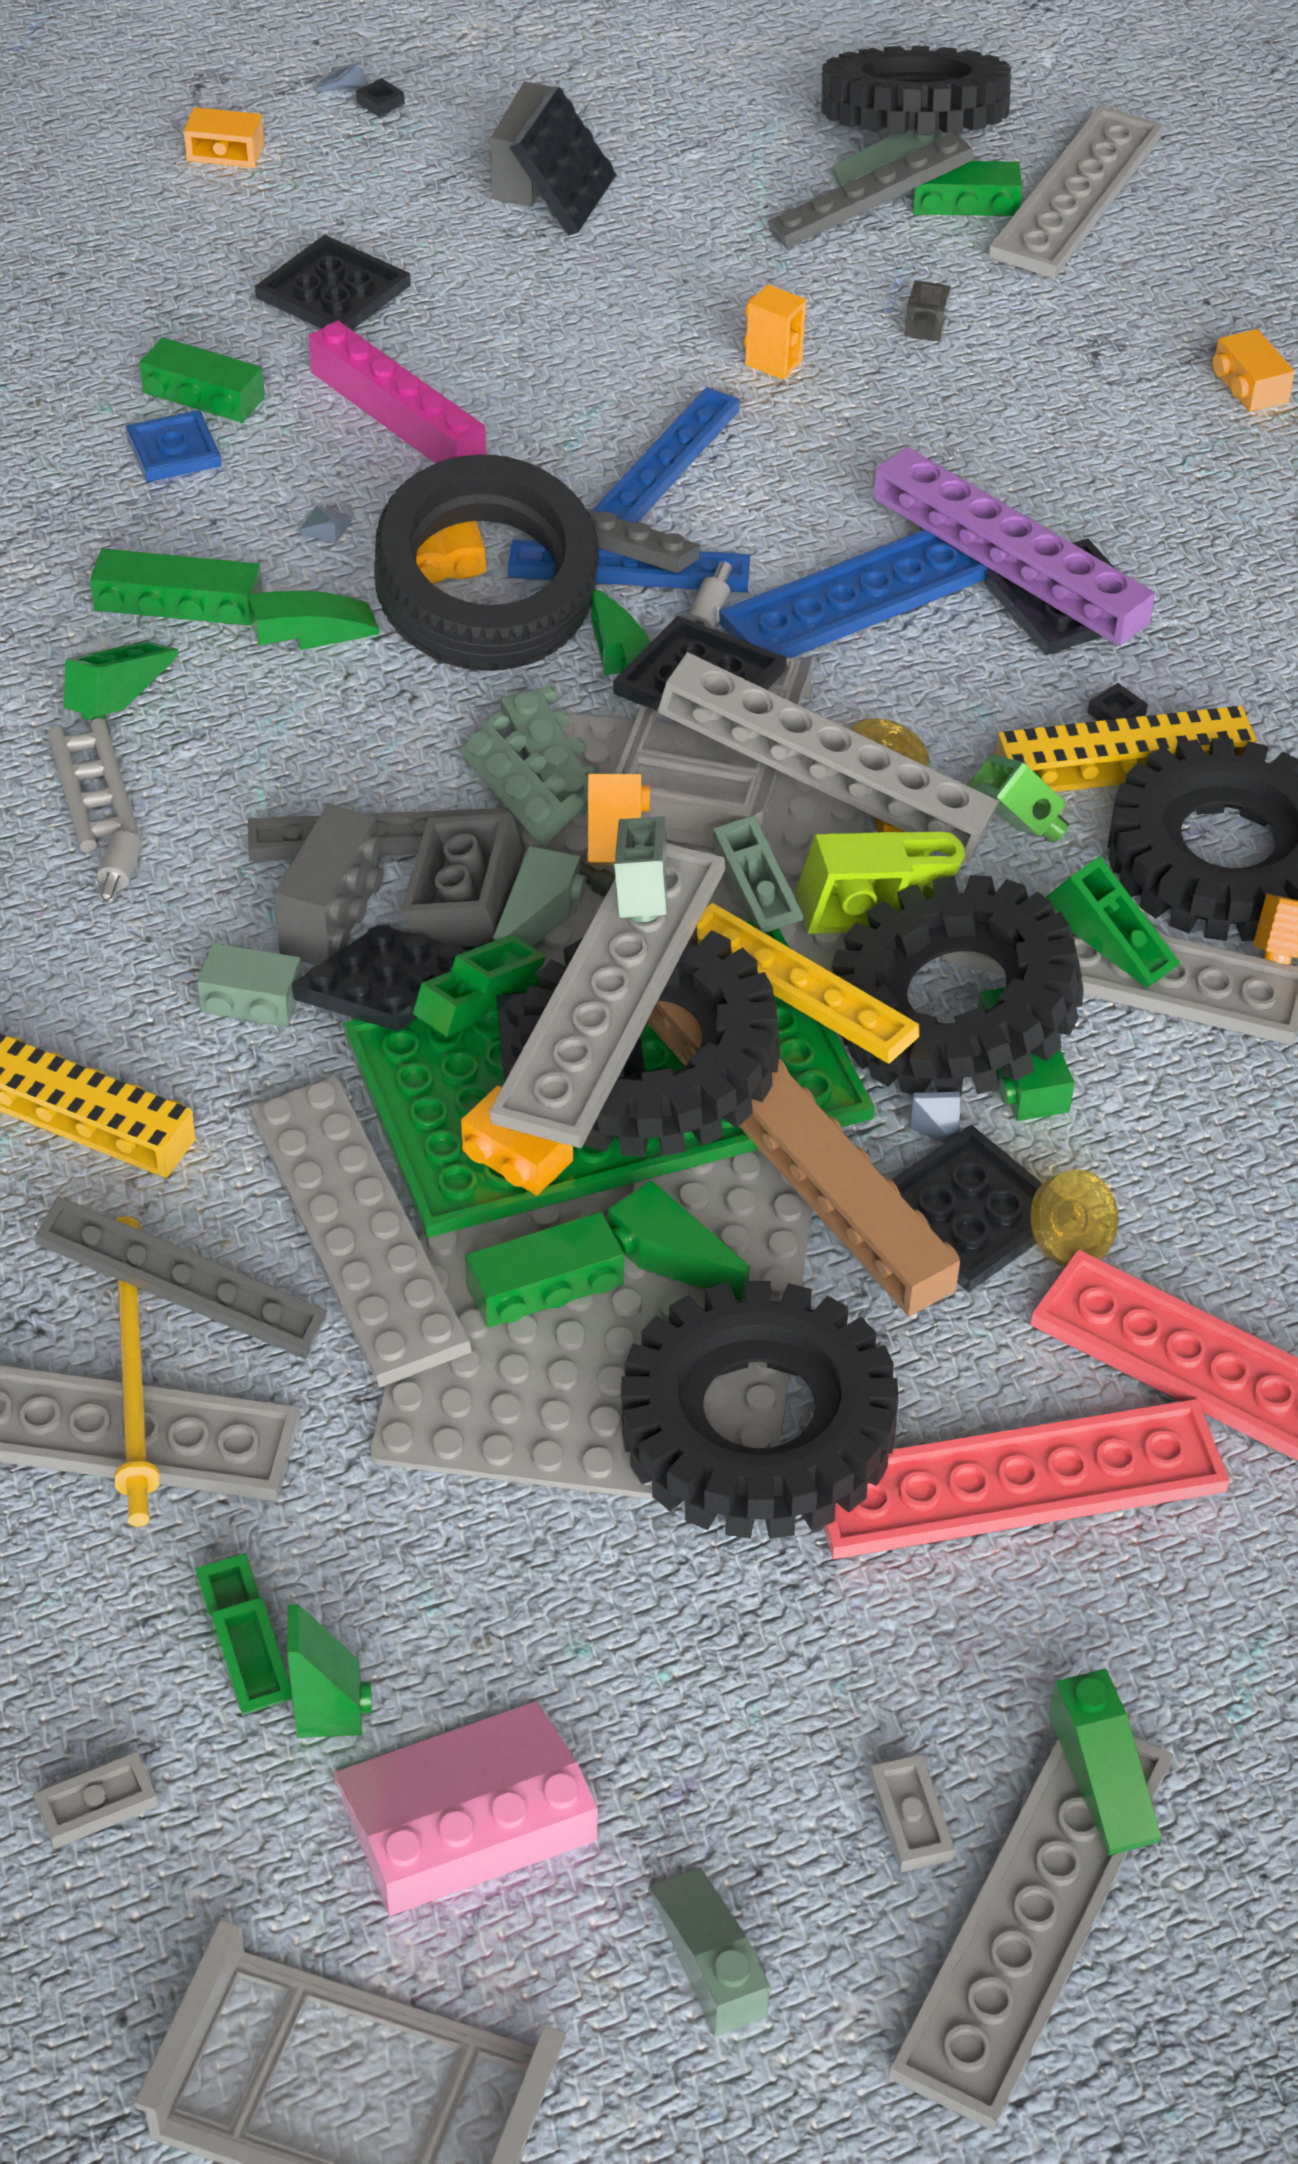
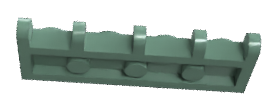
M548 686L501 697L500 710L510 719L508 726L511 732L521 731L527 738L526 745L521 749L525 759L534 752L541 753L546 759V765L537 775L544 782L554 774L561 775L566 781V786L557 797L563 802L572 794L579 795L584 801V806L576 816L588 813V774H600L595 765L581 767L576 756L581 755L585 751L586 746L581 738L566 739L562 729L571 723L568 712L565 710L552 712L549 707L550 704H553L558 699V693L555 688Z
M497 712L458 751L528 832L544 847L582 810L584 801L579 795L572 794L561 802L557 795L564 790L566 781L561 775L554 774L544 782L537 775L546 765L544 756L539 752H534L524 760L518 752L526 745V736L521 731H514L505 739L501 733L508 727L510 719L504 712Z

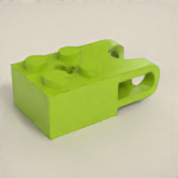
M941 831L815 834L794 893L796 902L803 914V923L807 934L847 933L855 922L870 927L866 914L867 911L883 900L898 912L901 911L897 892L918 884L926 899L933 898V879L956 876L960 871L966 855L962 843L954 834ZM935 851H941L949 857L930 856V854Z

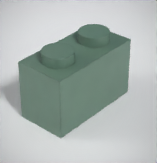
M213 943L197 981L201 1012L221 1017L226 1016L256 1021L262 1024L289 1027L298 1003L297 1000H294L291 984L302 977L301 958Z

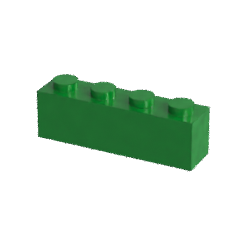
M104 548L100 550L90 578L94 611L252 626L249 620L247 595L263 593L260 563Z

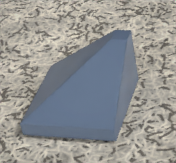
M351 64L330 72L317 84L316 89L318 92L362 88L368 83L358 64Z
M316 506L301 526L300 534L337 543L351 523L352 515Z
M960 1092L913 1093L909 1122L910 1129L944 1143L960 1133Z

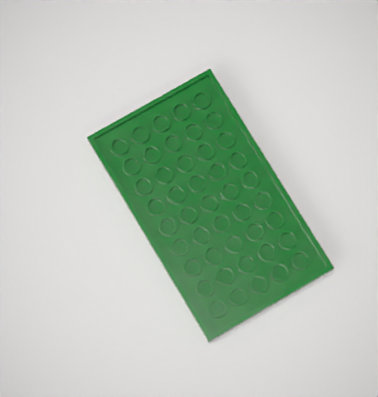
M750 920V921H746V923H748V924H750L751 926L755 927V925L753 924V922H752L751 920ZM779 928L765 933L789 947ZM538 974L532 975L513 994L527 993L529 986L539 987ZM774 995V1001L777 1004L780 1059L786 1065L788 1073L801 1087L804 1086L810 1090L816 1104L828 1117H834L841 1127L874 1119L875 1106L835 1031ZM497 1008L470 1026L448 1037L419 1018L399 1032L359 1019L343 1022L345 1039L426 1238L760 1150L739 1126L736 1128L723 1118H721L723 1137L701 1146L694 1134L688 1131L684 1133L686 1152L662 1156L658 1137L649 1138L645 1157L621 1155L619 1137L615 1136L606 1152L584 1144L582 1148L573 1146V1161L536 1196L521 1186L512 1185L502 1174L484 1163L479 1164L473 1161L466 1152L462 1151L461 1119L497 1085L501 1088L504 1085ZM646 1022L640 1034L645 1072L670 1068L673 1069V1072H676L683 1068L685 1065Z

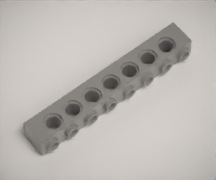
M688 652L666 682L658 713L905 832L941 831L954 834L965 849L966 855L964 860L967 862L970 861L985 835L999 803L998 800Z

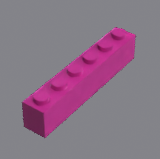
M336 321L308 335L311 373L435 464L454 457L486 454L485 425L344 324Z

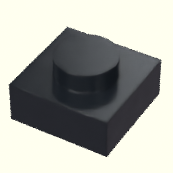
M381 78L356 90V103L380 117L405 104L404 92Z
M1116 683L1089 700L1087 713L1098 721L1146 716L1148 704L1119 683Z

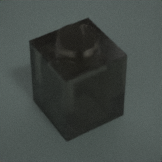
M914 281L907 304L905 337L941 342L948 317L950 285Z

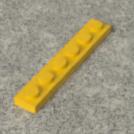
M711 903L705 908L697 924L698 944L713 930L731 939L732 954L743 947L757 960L758 974L766 973L773 987V994L888 1064L919 1037L918 1023L716 904Z

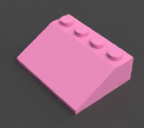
M537 1701L334 1772V1779L389 1916L597 1841V1805L577 1761Z

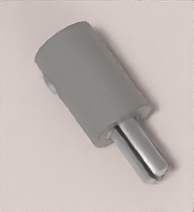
M720 562L714 576L703 579L686 619L712 629L720 621L719 610L723 609L730 593V588L726 581L732 566L728 562Z
M121 830L114 832L110 837L97 873V878L102 884L98 898L104 904L113 903L117 890L125 889L130 882L142 848L141 840L134 833Z

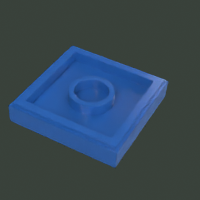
M200 410L126 426L127 438L146 482L222 466L221 455Z

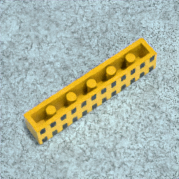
M1241 705L998 732L995 755L1023 762L1054 792L1125 783L1127 773L1138 762L1146 766L1148 755L1164 747L1175 756L1177 743L1197 739L1206 755H1208L1212 738L1233 739L1235 755L1243 756L1247 742L1256 743L1257 739Z
M0 1034V1112L164 1178L170 1175L195 1142L192 1109L187 1108L182 1103L149 1093L138 1085L116 1080L106 1076L97 1069H89L73 1063L57 1053H48L35 1048L19 1038Z

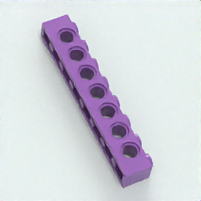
M908 446L876 467L875 500L1116 645L1121 646L1150 624L1155 597L1154 591Z

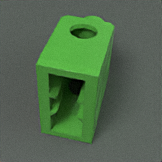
M990 753L967 783V786L998 800L999 803L995 812L1019 831L1037 837L1044 835L1053 843L1061 839L1068 830L1069 823L1059 815L1065 807V801L1023 762Z

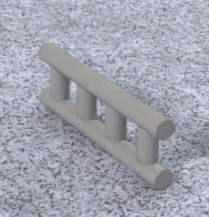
M102 718L93 719L89 723L91 732L66 736L64 729L60 726H54L48 730L49 741L79 847L85 853L96 849L97 843L95 838L109 836L116 831H129L140 838L107 725ZM96 748L99 760L78 764L73 763L72 752ZM104 776L107 788L82 793L79 784L80 780ZM113 805L116 817L90 822L87 809Z

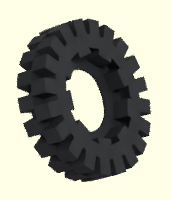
M901 46L884 47V51L868 48L859 50V53L846 52L839 54V57H831L826 60V63H823L821 111L823 115H826L827 119L833 122L839 121L840 125L847 127L861 126L860 130L873 132L887 128V133L905 134L908 130H915L918 135L935 134V129H939L947 134L963 132V128L970 130L986 128V124L996 125L1002 122V119H1006L1009 116L1011 67L1005 60L999 61V58L993 55L981 56V52L971 50L957 53V48L940 47L935 51H930L929 46H912V50H905Z
M1223 738L1211 739L1208 755H1206L1197 739L1177 743L1175 756L1165 747L1148 755L1147 765L1145 766L1138 762L1127 773L1126 782L1120 784L1115 797L1107 847L1110 848L1108 859L1113 874L1120 873L1119 882L1131 897L1142 894L1140 908L1155 919L1172 908L1169 926L1190 933L1197 920L1201 919L1206 921L1204 938L1226 941L1230 924H1236L1242 942L1254 941L1267 893L1298 900V759L1282 751L1271 764L1265 761L1269 746L1250 741L1247 742L1243 756L1235 755L1233 739ZM1225 807L1241 810L1240 816L1264 827L1268 823L1275 834L1276 846L1268 858L1253 866L1243 868L1221 867L1202 860L1190 851L1182 838V824L1195 810L1196 814L1200 815L1224 813Z
M970 875L965 892L959 893L955 876L933 879V898L926 899L918 884L897 892L901 911L898 912L884 900L867 911L866 914L870 927L855 922L843 937L847 950L837 949L831 964L833 974L919 1024V1037L889 1064L843 1037L845 1045H848L850 1056L861 1069L868 1066L871 1077L887 1087L898 1078L901 1091L908 1094L924 1093L933 1079L936 1092H960L961 1097L963 1078L971 1076L977 1095L999 1089L995 1069L1000 1067L1016 1082L1034 1071L1031 1053L1048 1061L1062 1047L1059 1033L1071 1035L1079 1019L1076 1007H1082L1084 988L1074 937H1072L1070 925L1062 912L1055 913L1053 903L1038 891L1028 898L1026 885L1008 879L995 892L992 876ZM961 951L981 953L994 959L1005 972L1006 986L998 996V1002L987 1012H984L983 1007L956 1015L954 1016L955 1023H939L934 1016L914 1011L908 1001L909 984L916 972L929 961L948 953Z
M696 926L658 1001L679 1005L696 1018L702 1030V1042L697 1054L689 1060L687 1065L676 1072H673L672 1068L641 1073L642 1078L626 1075L622 1070L584 1145L606 1152L614 1137L618 1136L621 1155L645 1157L649 1138L658 1137L662 1156L686 1152L685 1132L691 1131L700 1145L704 1146L723 1137L721 1118L737 1128L753 1114L752 1099L763 1103L773 1086L772 1072L777 1073L780 1059L777 1004L774 1001L773 987L766 973L758 974L757 960L743 947L732 954L731 939L713 930L698 944ZM583 938L563 949L565 965L551 959L538 973L539 987L529 986L522 1003L524 1016H519V1037L522 1050Z
M746 1281L745 1301L737 1302L729 1283L705 1288V1309H702L690 1295L669 1305V1322L655 1316L641 1331V1346L637 1344L632 1345L625 1361V1376H622L621 1423L625 1453L630 1452V1466L641 1485L652 1481V1497L669 1511H672L685 1501V1521L708 1530L718 1514L724 1515L725 1535L751 1539L754 1519H765L768 1537L771 1539L795 1536V1516L802 1515L811 1531L835 1522L836 1503L847 1512H851L867 1498L868 1483L877 1486L886 1472L889 1454H893L896 1435L898 1379L893 1378L894 1363L886 1346L876 1347L877 1332L862 1317L847 1324L848 1306L828 1295L815 1310H812V1289L790 1283L787 1284L781 1302L771 1301V1281ZM766 1362L767 1368L800 1376L806 1382L814 1397V1415L808 1427L799 1436L782 1445L768 1448H752L738 1445L717 1433L706 1418L703 1401L709 1385L717 1376L748 1368V1363Z

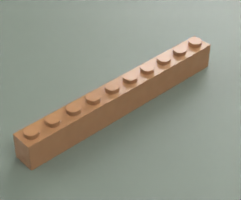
M657 1001L647 1023L680 1061L687 1065L700 1048L702 1042L701 1027L696 1018L683 1007L666 1001ZM779 1059L777 1073L772 1072L773 1086L763 1103L752 1099L753 1114L739 1127L908 1317L954 1293L957 1287L960 1260L955 1249L949 1243L942 1242L931 1230L925 1216L920 1211L913 1210L901 1197L895 1183L888 1178L885 1179L872 1165L868 1154L862 1148L856 1147L846 1137L839 1122L834 1117H828L816 1104L810 1090L804 1086L801 1087L788 1073L784 1062Z

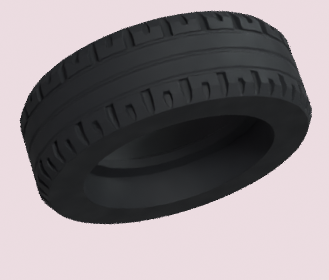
M476 454L450 458L433 464L407 479L392 494L388 504L385 505L378 521L375 538L374 579L377 598L388 621L396 628V631L416 649L436 660L465 669L484 671L506 670L529 665L553 654L558 648L563 647L567 640L576 634L577 630L582 626L584 619H586L591 608L599 559L597 532L595 531L593 521L590 519V514L584 508L582 501L576 497V494L567 485L547 471L531 463L507 456ZM471 521L498 522L515 527L537 540L548 551L555 562V574L551 582L542 590L523 600L499 605L476 604L455 598L432 584L417 566V551L428 538L449 526Z

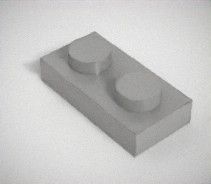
M138 1752L33 1793L36 1808L53 1849L158 1807L157 1795Z
M923 1754L870 1765L869 1779L900 1872L953 1861L955 1847Z

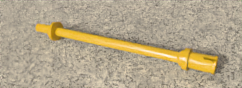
M129 1216L116 1218V1221L141 1231L140 1222L137 1219ZM118 1279L126 1463L115 1471L114 1484L120 1493L127 1495L129 1523L140 1527L146 1525L150 1520L148 1494L154 1492L159 1487L160 1472L154 1464L147 1462L138 1287Z

